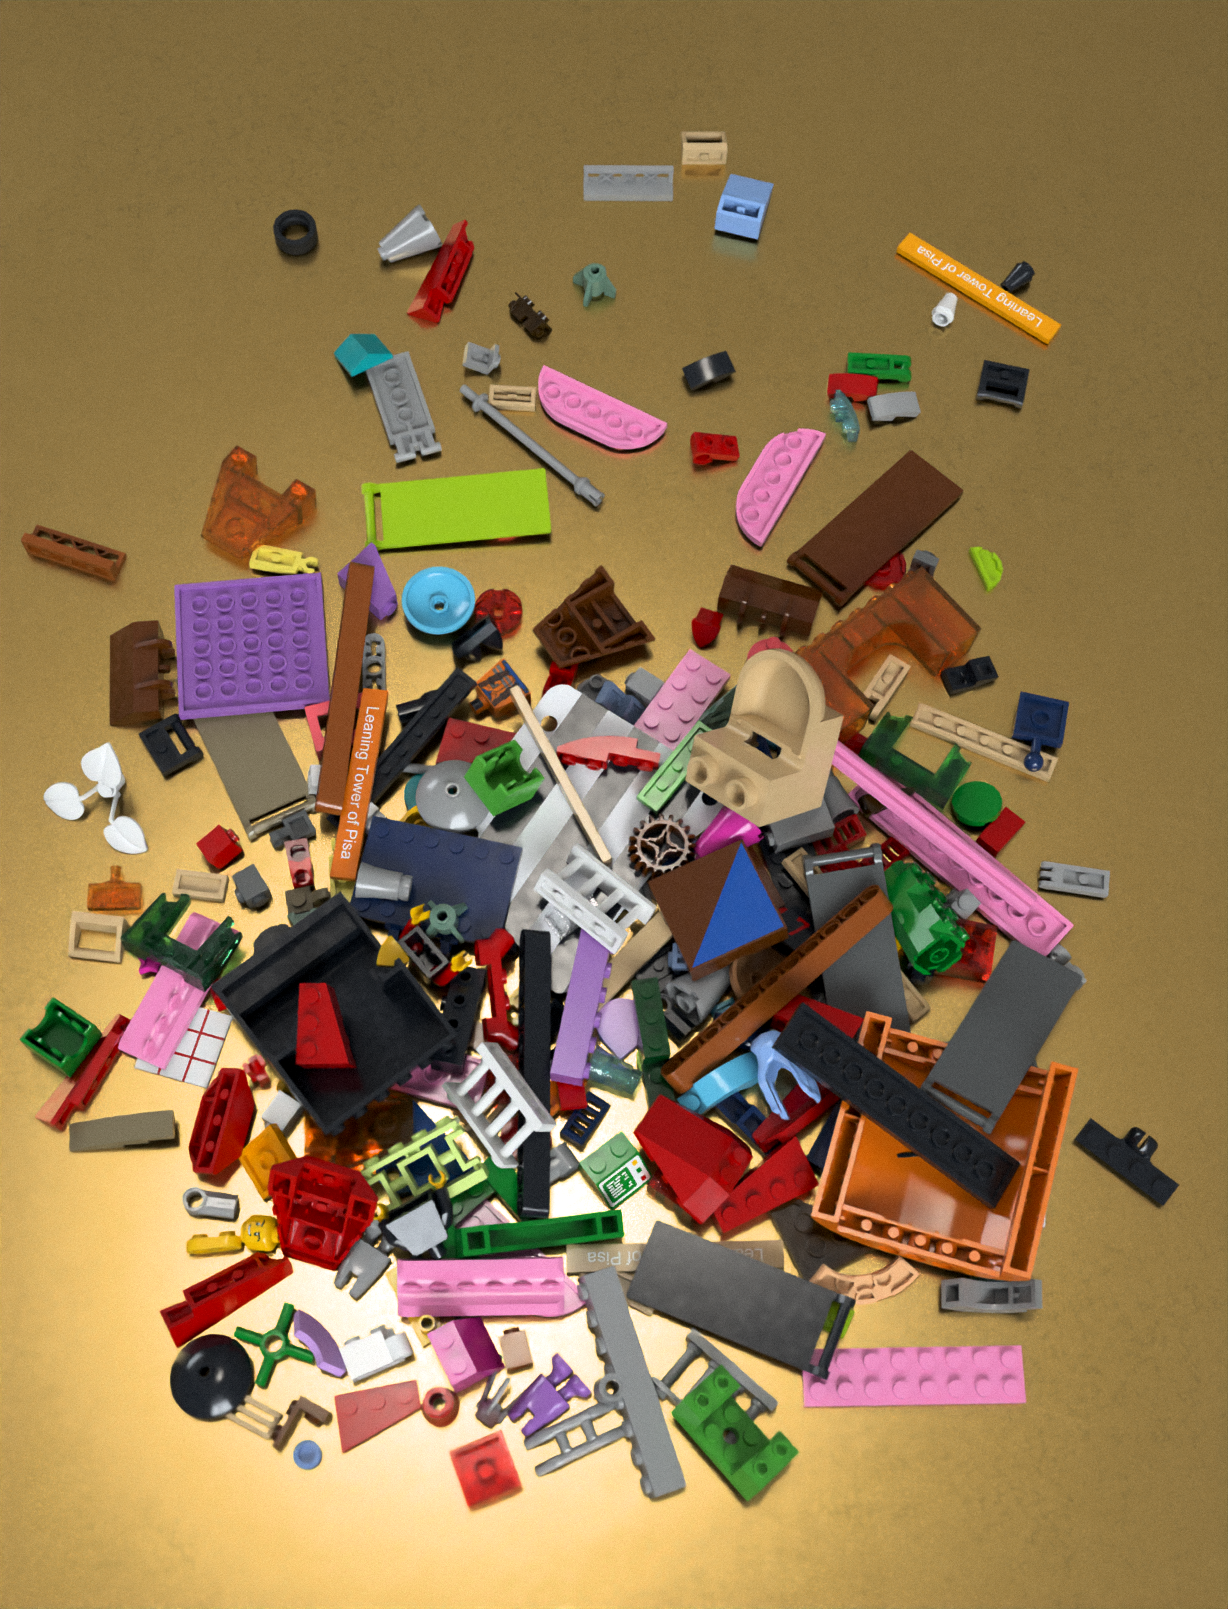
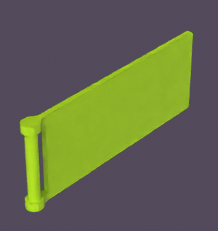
M544 468L382 484L364 483L361 485V492L364 495L367 534L365 548L371 542L379 551L391 548L551 533L546 471ZM379 492L381 495L383 541L376 540L374 494Z

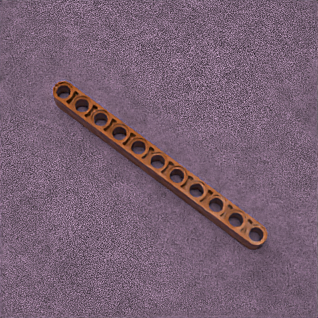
M351 561L347 572L314 810L315 812L338 816L341 815L375 570V566Z
M871 885L864 889L663 1065L660 1073L676 1093L681 1094L689 1090L694 1083L710 1072L892 912L893 904L879 885Z

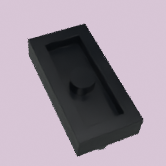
M489 613L451 643L452 651L458 659L463 657L470 661H481L482 651L479 645L480 642L493 649H503L501 633L496 627L495 620Z

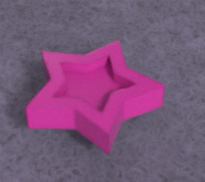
M153 949L147 956L138 958L141 963L138 970L140 975L150 971L158 973L159 966L165 961L166 956L157 954L155 949Z

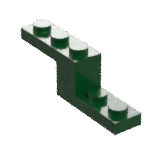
M657 977L631 981L639 1029L637 1046L648 1109L660 1094L675 1101L673 1088L660 1073L663 1065L669 1060L671 1051Z

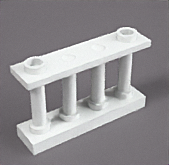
M576 843L566 860L569 864L557 875L547 868L542 872L534 890L609 951L616 954L629 934L625 930L636 919H639L646 925L657 906ZM576 871H579L589 880L576 891L565 881ZM596 887H599L609 896L596 907L585 897ZM616 903H619L629 911L618 923L605 914Z
M482 1042L476 1048V1051L481 1056V1063L462 1083L445 1082L442 1087L447 1092L449 1101L457 1106L489 1151L493 1163L500 1168H516L519 1164L512 1153L533 1131L550 1132L557 1123L499 1044ZM490 1069L496 1077V1082L475 1104L468 1091ZM505 1089L511 1097V1103L490 1124L482 1112ZM520 1110L526 1118V1124L504 1144L497 1132Z

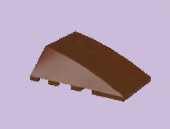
M602 565L595 570V573L589 579L586 578L573 594H569L557 609L554 608L533 628V633L559 669L655 641V637L642 620L636 623L614 593L615 582Z

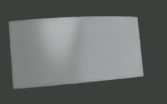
M916 392L888 393L867 399L872 420L892 421L897 416L916 417L921 413Z

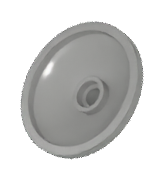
M461 760L444 761L431 767L420 779L416 790V805L420 816L431 828L461 834L476 828L487 817L489 810L464 778L471 763ZM451 788L458 790L454 795L449 794L448 791Z

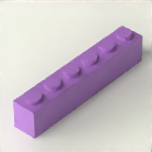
M582 928L550 1071V1080L582 1086L584 1078L589 1079L591 1063L587 1062L589 1053L594 1054L597 1038L592 1036L594 1028L600 1027L602 1013L598 1012L599 1003H605L607 988L603 987L605 978H610L612 963H608L609 955L613 954Z

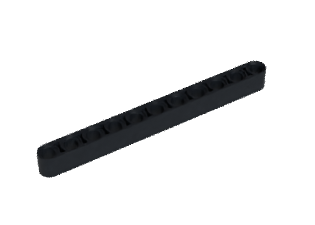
M523 929L519 939L518 1072L550 1114L551 936L549 931ZM518 1110V1131L526 1124V1118L520 1110ZM533 1131L517 1148V1162L519 1164L517 1166V1214L519 1217L547 1218L550 1209V1132Z

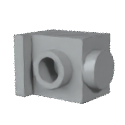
M953 888L946 895L947 902L943 905L946 909L950 907L959 919L966 920L981 902L968 889L958 892Z

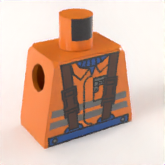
M503 658L477 681L475 690L478 697L469 702V706L475 715L488 709L494 718H499L517 710L510 696V688L518 685L529 704L531 703V692L505 658Z

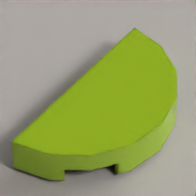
M980 546L970 547L969 553L986 591L995 588L1003 572L1000 558L996 553L984 550Z

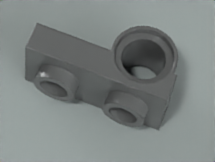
M917 549L904 584L926 593L934 576L939 558L929 551Z

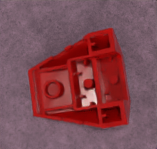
M661 1094L657 1096L633 1131V1134L651 1162L655 1160L664 1174L661 1177L665 1184L669 1183L678 1196L676 1201L680 1207L700 1225L731 1194L753 1158L750 1147L733 1131Z
M309 1155L274 1164L270 1169L267 1191L268 1195L272 1196L274 1204L272 1212L273 1215H276L278 1221L277 1233L282 1254L335 1271L350 1252L351 1247L361 1238L363 1232L373 1222L378 1197L360 1171Z

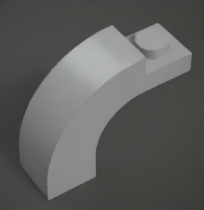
M966 1278L941 1280L942 1308L981 1313L1027 1312V1310L1043 1309L1042 1280L1031 1279L1029 1281L985 1282Z

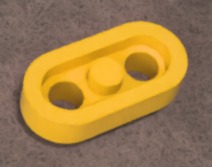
M223 1231L217 1237H208V1234L192 1235L191 1240L186 1241V1253L226 1252L242 1248L241 1238L236 1235L235 1231Z

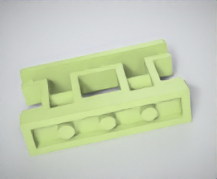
M448 1115L435 1123L436 1128L428 1132L426 1129H422L411 1136L412 1141L403 1145L402 1142H399L387 1149L389 1154L380 1159L378 1155H375L363 1163L365 1167L360 1172L368 1184L372 1185L380 1180L392 1202L386 1205L388 1212L402 1204L397 1191L407 1185L414 1197L430 1188L433 1191L436 1190V1187L429 1182L418 1187L407 1167L408 1164L426 1154L430 1156L439 1174V1170L446 1174L447 1180H449L450 1175L444 1165L455 1159L463 1171L472 1166L474 1167V1169L444 1185L448 1189L450 1198L488 1178L489 1171L485 1163L481 1162L479 1154L466 1161L455 1141V1138L465 1132L458 1116L451 1119ZM453 1129L452 1132L445 1136L450 1150L438 1155L432 1143L421 1148V1145ZM403 1155L405 1156L396 1164L403 1176L391 1182L384 1169L373 1174L377 1169ZM441 1174L437 1178L433 1179L435 1183H439L441 1181Z

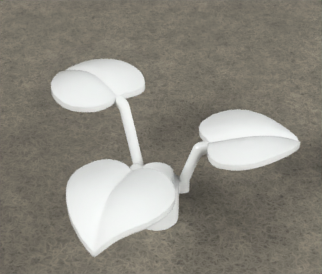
M110 742L89 751L82 758L81 766L84 774L90 780L98 781V784L93 789L79 796L78 789L74 784L59 782L53 784L45 791L44 800L48 807L58 816L67 820L79 818L85 810L82 800L87 799L98 791L103 797H113L109 815V822L111 824L104 829V836L107 842L116 850L129 854L143 853L148 850L144 832L137 821L127 816H119L114 819L118 798L121 796L119 790L125 784V777L122 774L118 757Z

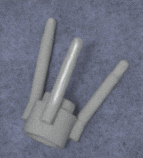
M497 1372L489 1376L482 1396L475 1406L478 1410L474 1415L490 1427H493L496 1422L501 1424L512 1406L521 1396V1394L518 1395L500 1412L503 1406L498 1404V1401L511 1379L506 1377L493 1399L490 1397L487 1399Z

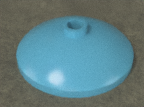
M430 567L419 571L410 578L402 593V608L407 620L420 631L429 634H447L461 628L470 619L475 607V593L469 580L460 572L448 567ZM437 606L444 607L442 610L435 609Z

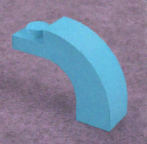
M749 1052L718 1067L694 1083V1087L677 1099L678 1102L703 1115L732 1094L751 1088L758 1083V1061L756 1055L753 1052Z

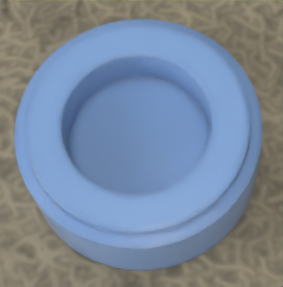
M313 1440L299 1442L293 1451L294 1462L305 1470L315 1468L322 1459L321 1447Z

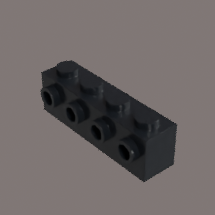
M468 966L459 971L446 984L449 991L447 996H442L440 1011H443V1016L458 1036L454 1040L456 1043L454 1047L444 1054L440 1050L432 1056L435 1061L431 1063V1069L462 1076L486 984V970Z

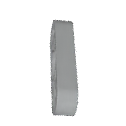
M371 633L365 637L363 688L373 689L372 680H376L377 688L386 690L385 642L381 635ZM372 642H377L376 655H372ZM371 663L381 665V669L377 673H371L367 668Z

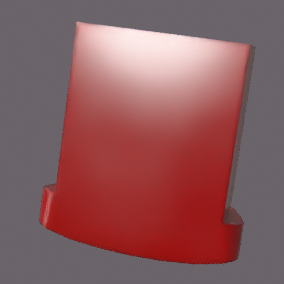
M703 607L700 608L691 624L693 637L699 647L709 644L716 638L721 629L720 625L724 614Z

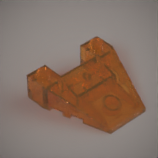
M236 445L222 461L201 532V538L242 560L252 554L254 550L266 545V542L275 536L279 538L285 534V530L294 525L297 527L302 524L317 507L316 489L298 479H295L283 494L254 479L258 474L257 457Z

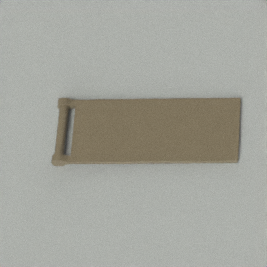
M178 677L175 678V682H176L177 686H178ZM273 712L193 719L250 840L257 838V834L282 824L283 819L305 810L308 812L312 810L315 812L316 799L313 794H308V783ZM305 796L307 799L306 802L255 825L250 823V820Z

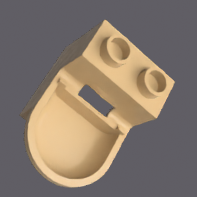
M779 648L760 651L747 660L740 672L728 724L723 728L695 735L685 781L758 827L819 808L822 804L844 715L826 706L824 687L820 677L804 658ZM758 734L782 748L777 758L772 759L755 748L759 746V743L756 741Z

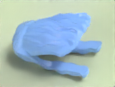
M772 1030L762 1033L755 1038L750 1049L756 1055L758 1061V1084L772 1112L779 1114L784 1120H790L789 1114L775 1087L777 1074L781 1068L790 1071L801 1089L812 1097L816 1103L821 1101V1095L814 1078L772 1048L781 1033Z

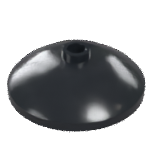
M207 1334L192 1340L179 1352L171 1368L170 1389L175 1402L184 1412L198 1419L211 1420L230 1414L240 1406L251 1388L253 1380L251 1358L247 1350L237 1340L227 1335ZM205 1368H209L210 1373L206 1377H203V1370Z

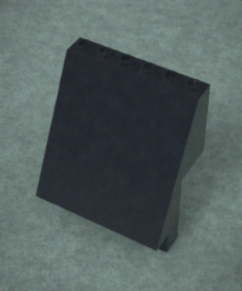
M341 891L211 985L212 990L229 1011L233 1020L325 1137L330 1134L335 1137L347 1128L344 1124L352 1117L358 1120L369 1111L366 1106L374 1100L380 1103L391 1094L389 1091L391 1087L395 1084L401 1087L413 1077L411 1072L416 1068L425 1069L435 1061L432 1056L440 1050L444 1054L456 1045L454 1040L458 1036L400 958L395 960L394 967H379L376 965L378 953L382 945ZM300 983H327L334 988L343 1018L342 1022L357 1068H303L296 1064Z

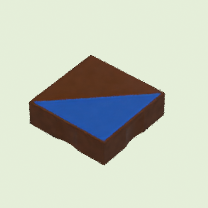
M743 839L648 881L650 893L665 924L669 927L676 941L677 949L693 981L727 967L740 957L755 954L789 938L787 926Z

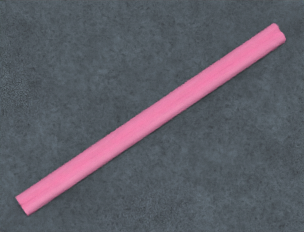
M839 740L837 741L832 765L1022 915L1031 908L1032 904L1037 900V896Z

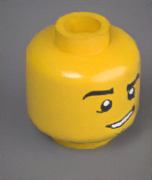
M252 1215L247 1221L243 1222L240 1238L247 1249L270 1252L276 1247L277 1243H280L277 1233V1218L266 1215Z

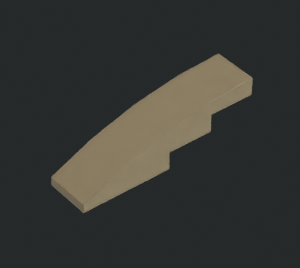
M173 1110L118 1115L69 1124L70 1152L122 1148L124 1145L149 1143L150 1140L175 1139Z

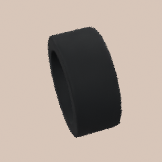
M298 209L287 210L275 219L273 225L275 241L278 247L285 253L292 255L304 254L316 245L318 239L316 223L313 217L306 211ZM292 225H302L309 229L305 237L296 240L287 239L282 235V232Z

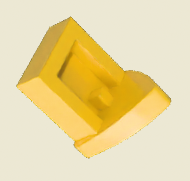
M388 936L379 950L376 965L379 967H394L395 960L400 958L406 966L409 962V957L392 936Z

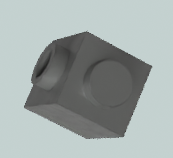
M254 863L231 876L237 889L233 890L240 904L245 902L249 909L254 906L260 907L264 905L268 898L272 897L268 886Z

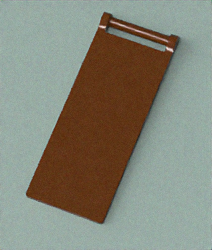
M910 450L798 551L793 552L788 557L787 564L800 570L835 599L834 602L841 607L862 585L963 494V489L914 451ZM804 556L844 587L845 590H838L801 559Z

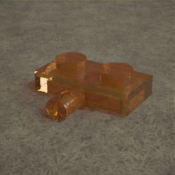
M113 865L110 867L109 881L88 883L87 909L89 911L141 910L142 885L140 882L127 883L120 880L121 866L116 865L115 868Z

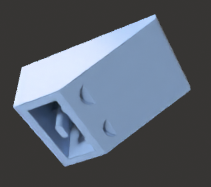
M730 174L716 212L715 229L758 239L774 184Z

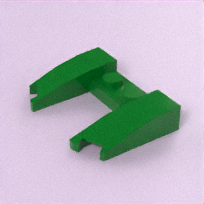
M490 1156L483 1162L489 1171L488 1178L451 1198L453 1205L452 1225L448 1228V1238L442 1241L447 1249L442 1258H457L455 1227L493 1193L497 1195L520 1222L529 1221L530 1217H519L517 1214V1173L513 1168L498 1167L493 1163ZM471 1256L463 1258H480V1256Z

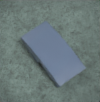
M605 681L595 700L596 703L633 726L646 709L634 696L626 695L610 681Z

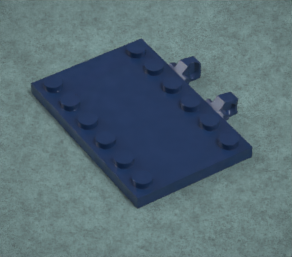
M373 816L361 862L390 871L402 872L403 875L413 876L410 898L408 901L400 899L395 901L381 898H356L355 883L350 904L361 919L384 923V929L389 930L388 936H392L397 942L408 920L412 919L410 916L412 908L425 904L423 912L431 911L432 909L427 904L430 900L436 905L448 904L450 906L464 902L468 909L458 917L459 925L457 931L466 942L474 943L475 939H488L496 928L504 929L523 848ZM443 916L440 920L444 921L447 917ZM430 919L419 922L422 931L426 932L431 924ZM438 933L435 936L440 939L441 953L445 957H449L452 944L458 945L459 941L452 933L448 935Z

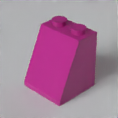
M481 1317L453 1320L427 1334L455 1394L505 1368Z

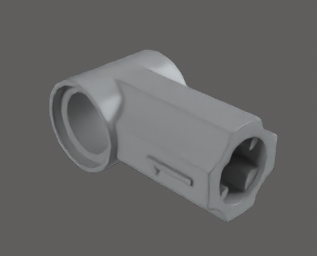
M566 1142L559 1144L550 1151V1184L558 1178L568 1176L579 1167V1161Z
M190 1187L184 1191L182 1203L186 1212L192 1216L206 1215L234 1219L238 1195ZM193 1196L202 1197V1203L197 1207H190L188 1205L189 1199Z

